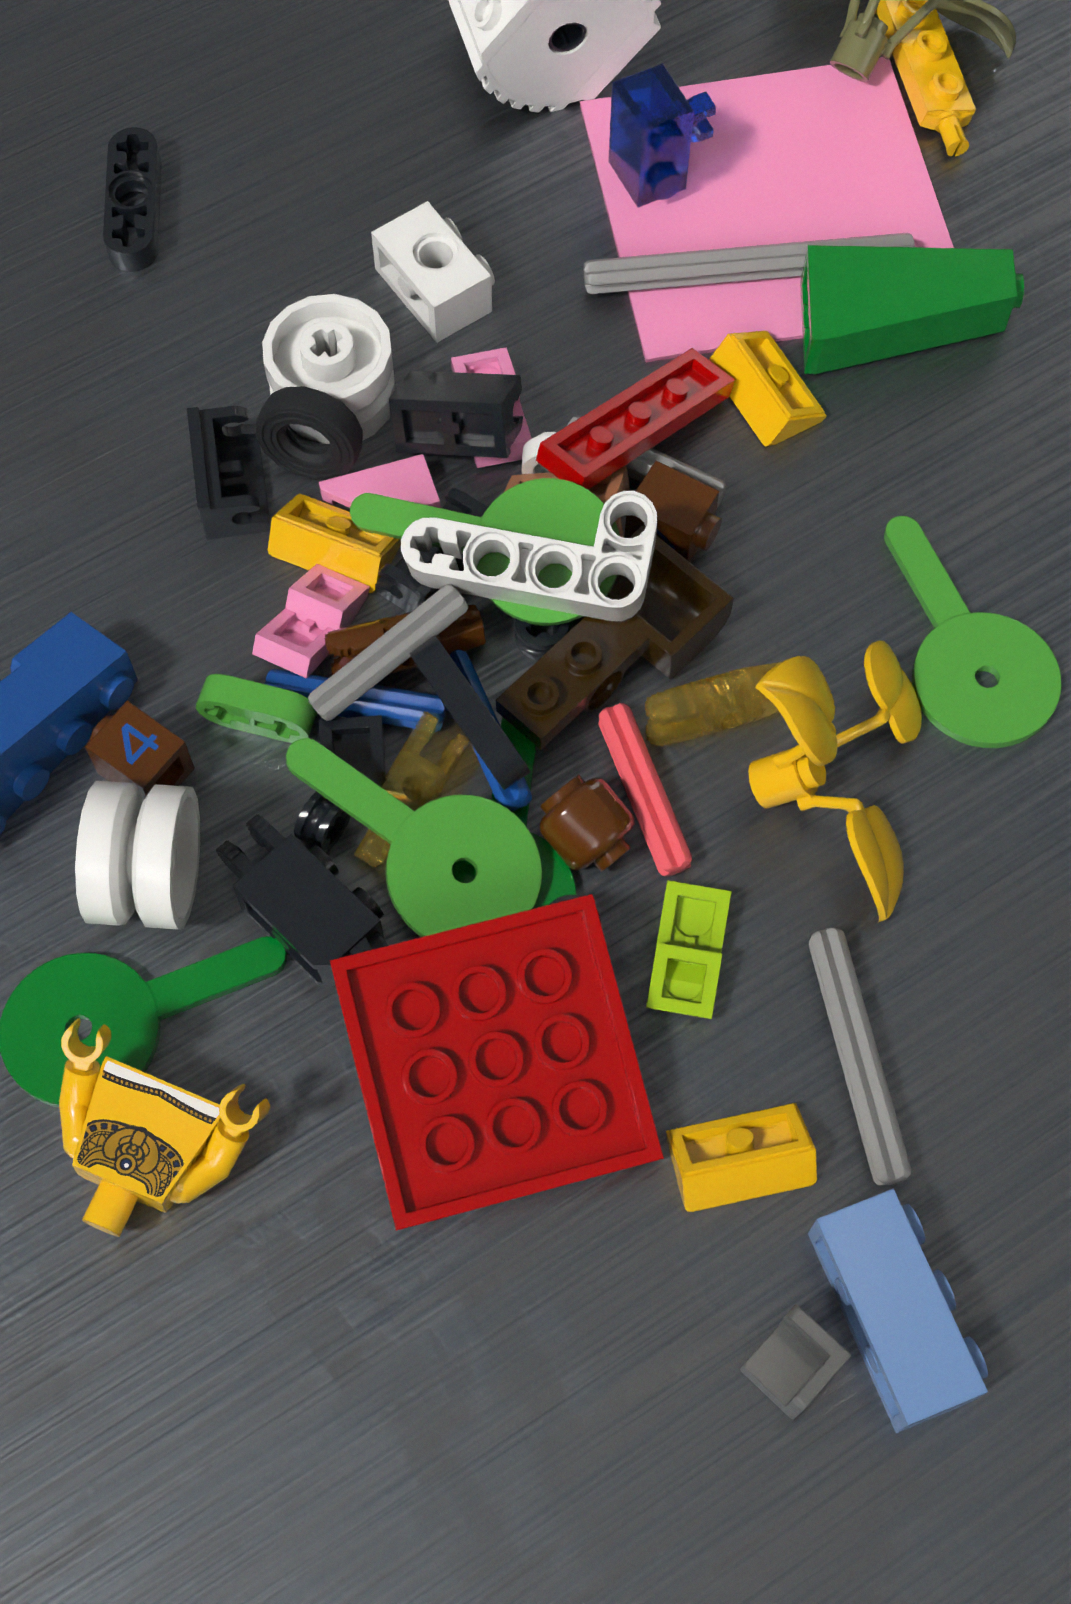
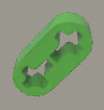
M211 674L206 677L196 703V709L199 714L215 724L288 743H293L301 738H309L317 715L308 698L299 693L224 674Z

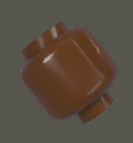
M577 775L540 806L545 813L540 822L541 834L566 865L573 870H582L594 863L602 872L631 848L624 840V837L632 830L634 817L602 778H591L584 781L580 775Z

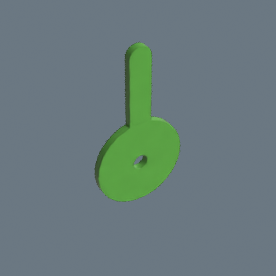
M542 478L526 481L508 489L492 502L482 517L373 493H364L357 496L351 503L350 516L355 526L362 531L402 539L405 530L414 521L421 518H440L594 547L600 513L604 503L591 491L576 483L562 479ZM614 522L612 530L620 536L616 522ZM432 543L433 547L441 548L440 543ZM462 546V547H461V552H462V553H463V550H464L465 546ZM491 552L479 560L477 570L486 576H497L508 568L510 559L502 553ZM550 564L540 571L537 579L546 587L559 588L570 580L572 572L562 564ZM611 575L601 582L599 589L605 597L612 589L617 575ZM490 599L506 614L529 624L560 625L583 617L577 614Z
M908 516L892 518L887 523L884 532L885 543L934 627L921 643L912 668V685L917 694L922 712L938 730L952 739L967 745L981 748H1003L1028 740L1047 724L1059 702L1061 674L1052 650L1034 630L1013 618L995 613H970L917 521ZM983 671L989 672L995 676L997 685L990 688L983 687L976 681L975 675Z
M301 738L289 746L286 754V765L294 776L391 844L386 861V883L389 896L402 920L419 936L424 937L533 909L541 886V859L530 831L509 809L480 796L450 795L432 800L414 811L317 741L310 738ZM465 860L474 866L476 876L473 881L461 883L454 878L452 866L457 861Z

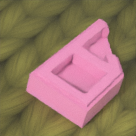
M423 454L319 482L323 501L332 505L337 502L350 508L351 503L357 496L364 493H373L441 508L440 500Z

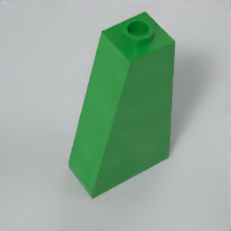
M808 245L800 280L804 374L824 373L1004 332L1012 309L1021 307L1024 296V277L1022 273H1015L1013 249Z

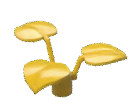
M879 640L871 643L866 649L864 668L868 686L880 709L873 717L837 735L835 726L832 723L835 716V704L831 690L822 671L811 658L796 656L776 664L760 679L755 688L778 709L798 745L752 761L749 765L748 775L752 792L763 808L769 809L797 800L801 811L818 807L842 809L849 812L846 816L849 842L879 915L878 922H881L891 916L899 898L904 878L902 851L891 824L883 811L876 805L864 808L862 802L857 798L815 795L818 787L826 782L825 765L835 759L838 747L882 726L887 721L895 738L901 744L914 741L920 732L922 714L915 689L901 668L891 647L885 641Z

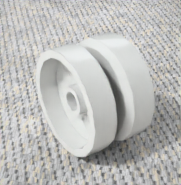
M337 294L306 297L288 305L270 322L262 341L264 367L270 386V395L284 387L305 386L323 391L343 402L356 415L363 429L362 441L373 436L390 419L389 398L396 390L390 333L377 311L359 299ZM289 424L299 436L308 441L330 444L321 433L311 427Z
M94 782L87 793L81 813L75 861L76 895L79 911L85 923L125 925L136 909L145 927L183 929L185 927L195 898L200 857V814L198 798L193 787L155 784L143 801L134 783Z

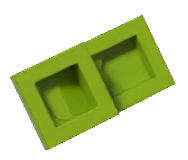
M667 880L646 1008L712 1019L732 891Z

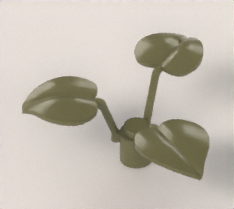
M850 0L845 26L839 36L841 40L830 60V64L839 72L853 79L867 82L880 56L889 59L894 48L934 9L944 17L993 41L1006 54L1007 59L1010 58L1014 51L1016 32L1011 21L1003 12L984 1L928 0L888 40L885 36L888 26L880 19L874 17L880 0H869L865 12L860 13L858 18L857 13L860 0Z

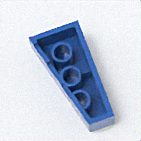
M72 612L15 655L10 666L11 674L2 681L0 680V835L5 828L6 820L24 801H30L42 792L48 783L52 771L67 755L76 754L86 745L92 734V729L110 710L120 708L128 700L133 691L134 684L138 681L127 651Z

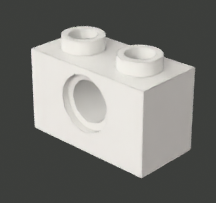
M428 201L371 232L375 269L436 343L492 312V286L495 283V279L488 262L483 256L479 254L474 256L463 243L461 234L454 222L447 217L443 219Z

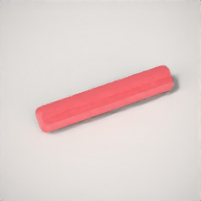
M624 703L607 707L599 713L598 725L657 870L664 877L682 873L691 867L692 855L632 710Z

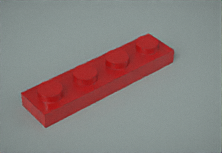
M691 348L540 442L536 461L558 479L576 483L589 490L727 399L731 394L735 379Z

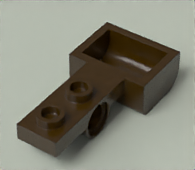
M642 525L629 538L639 536L646 527ZM656 535L645 598L640 610L633 617L624 621H608L584 617L495 700L496 712L542 750L583 710L590 713L600 708L616 691L626 669L640 656H643L669 679L674 678L722 630L731 614L734 598ZM617 575L616 581L606 597L612 600H621L633 591L634 585L627 577Z

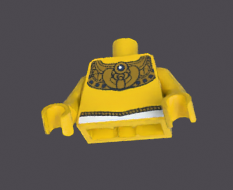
M78 1018L64 1032L61 1039L62 1050L69 1059L65 1064L59 1099L63 1149L73 1158L72 1166L76 1173L84 1179L98 1184L82 1221L105 1233L120 1237L136 1202L166 1213L174 1202L190 1203L226 1179L249 1138L248 1130L265 1118L269 1113L270 1103L265 1098L256 1106L253 1114L248 1115L240 1109L238 1104L239 1095L244 1091L245 1084L238 1085L225 1095L220 1104H217L108 1056L105 1057L100 1068V1064L96 1059L109 1045L111 1030L107 1025L103 1024L97 1032L96 1046H87L78 1037V1028L81 1023L80 1018Z

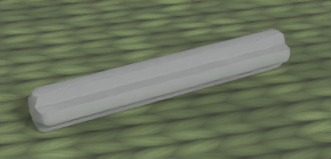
M840 928L819 930L811 934L808 945L873 1181L879 1186L897 1184L908 1179L912 1169L846 936Z

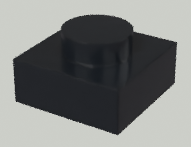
M381 715L337 718L329 721L319 720L321 745L374 783L387 782Z

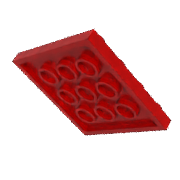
M593 894L330 960L396 1231L664 1159Z

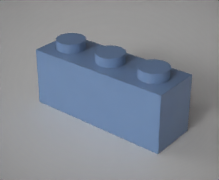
M893 1188L816 1219L808 1232V1236L896 1434L969 1404L986 1394L988 1391L983 1379L988 1377V1370L985 1360L976 1342L970 1336L963 1338L951 1313V1311L956 1309L953 1291L944 1274L939 1269L932 1271L920 1246L925 1243V1234L921 1222L911 1205H901Z

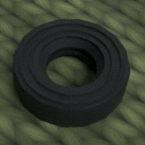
M305 386L284 387L273 392L261 408L256 420V439L263 452L278 466L308 479L328 480L346 475L355 464L362 449L363 429L356 415L343 402L331 395ZM289 424L311 427L321 433L330 444L308 441L299 436Z

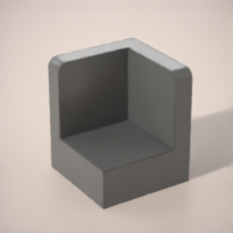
M794 1305L775 1330L743 1364L740 1371L786 1415L794 1420L848 1360L851 1354L799 1306Z

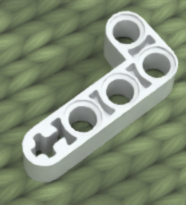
M622 491L612 495L605 502L600 513L594 547L440 518H421L414 521L405 530L401 539V552L411 575L420 584L431 588L441 589L443 586L450 584L459 593L608 621H624L633 617L640 610L645 598L656 542L657 512L653 502L644 494L636 491ZM633 515L640 518L646 528L637 537L623 538L612 530V525L619 517ZM432 543H440L444 554H435L432 563H424L420 552H429ZM465 546L463 550L464 570L459 571L455 558L462 559L461 547ZM491 552L502 553L510 559L508 568L497 576H486L477 570L479 560ZM550 564H562L571 570L572 576L564 586L549 588L538 581L537 578L540 571ZM611 575L625 576L634 585L633 591L621 600H612L605 597L600 592L599 587L601 582Z

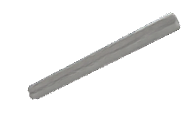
M897 233L594 259L584 263L583 277L586 291L589 294L795 277L802 275L808 245L915 247L912 234Z

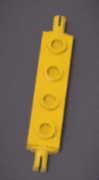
M880 0L876 13L878 18L888 26L885 34L888 40L928 0ZM934 9L894 48L892 55L919 126L936 130L940 133L947 155L952 157L955 153L956 157L965 153L969 148V142L965 137L962 127L969 124L976 108L938 12Z

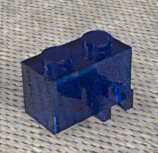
M663 63L612 82L608 162L637 208L656 200L668 199L677 192L685 190L691 142L709 139L713 137L714 132L706 117L716 114V105L708 93L705 91L687 100Z

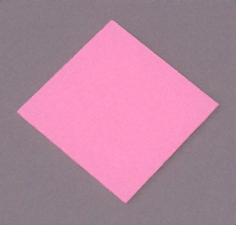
M880 57L867 82L853 79L839 72L832 65L580 101V108L619 257L897 233L912 234L915 247L954 248L890 59ZM801 276L628 291L645 362L676 358L691 348L700 354L715 352L729 333L768 331L775 342L803 338Z

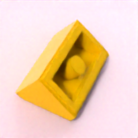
M768 331L729 333L709 360L735 379L730 398L764 446L776 445L821 423L827 417L821 405Z
M299 493L272 517L267 550L268 554L272 557L306 570H310L316 564L324 566L370 586L369 593H373L376 590V582L381 578L378 572L385 564L392 563L401 546V539L362 531L353 523L349 511Z
M796 1103L666 1131V1138L682 1202L687 1212L814 1185L817 1181L816 1148Z

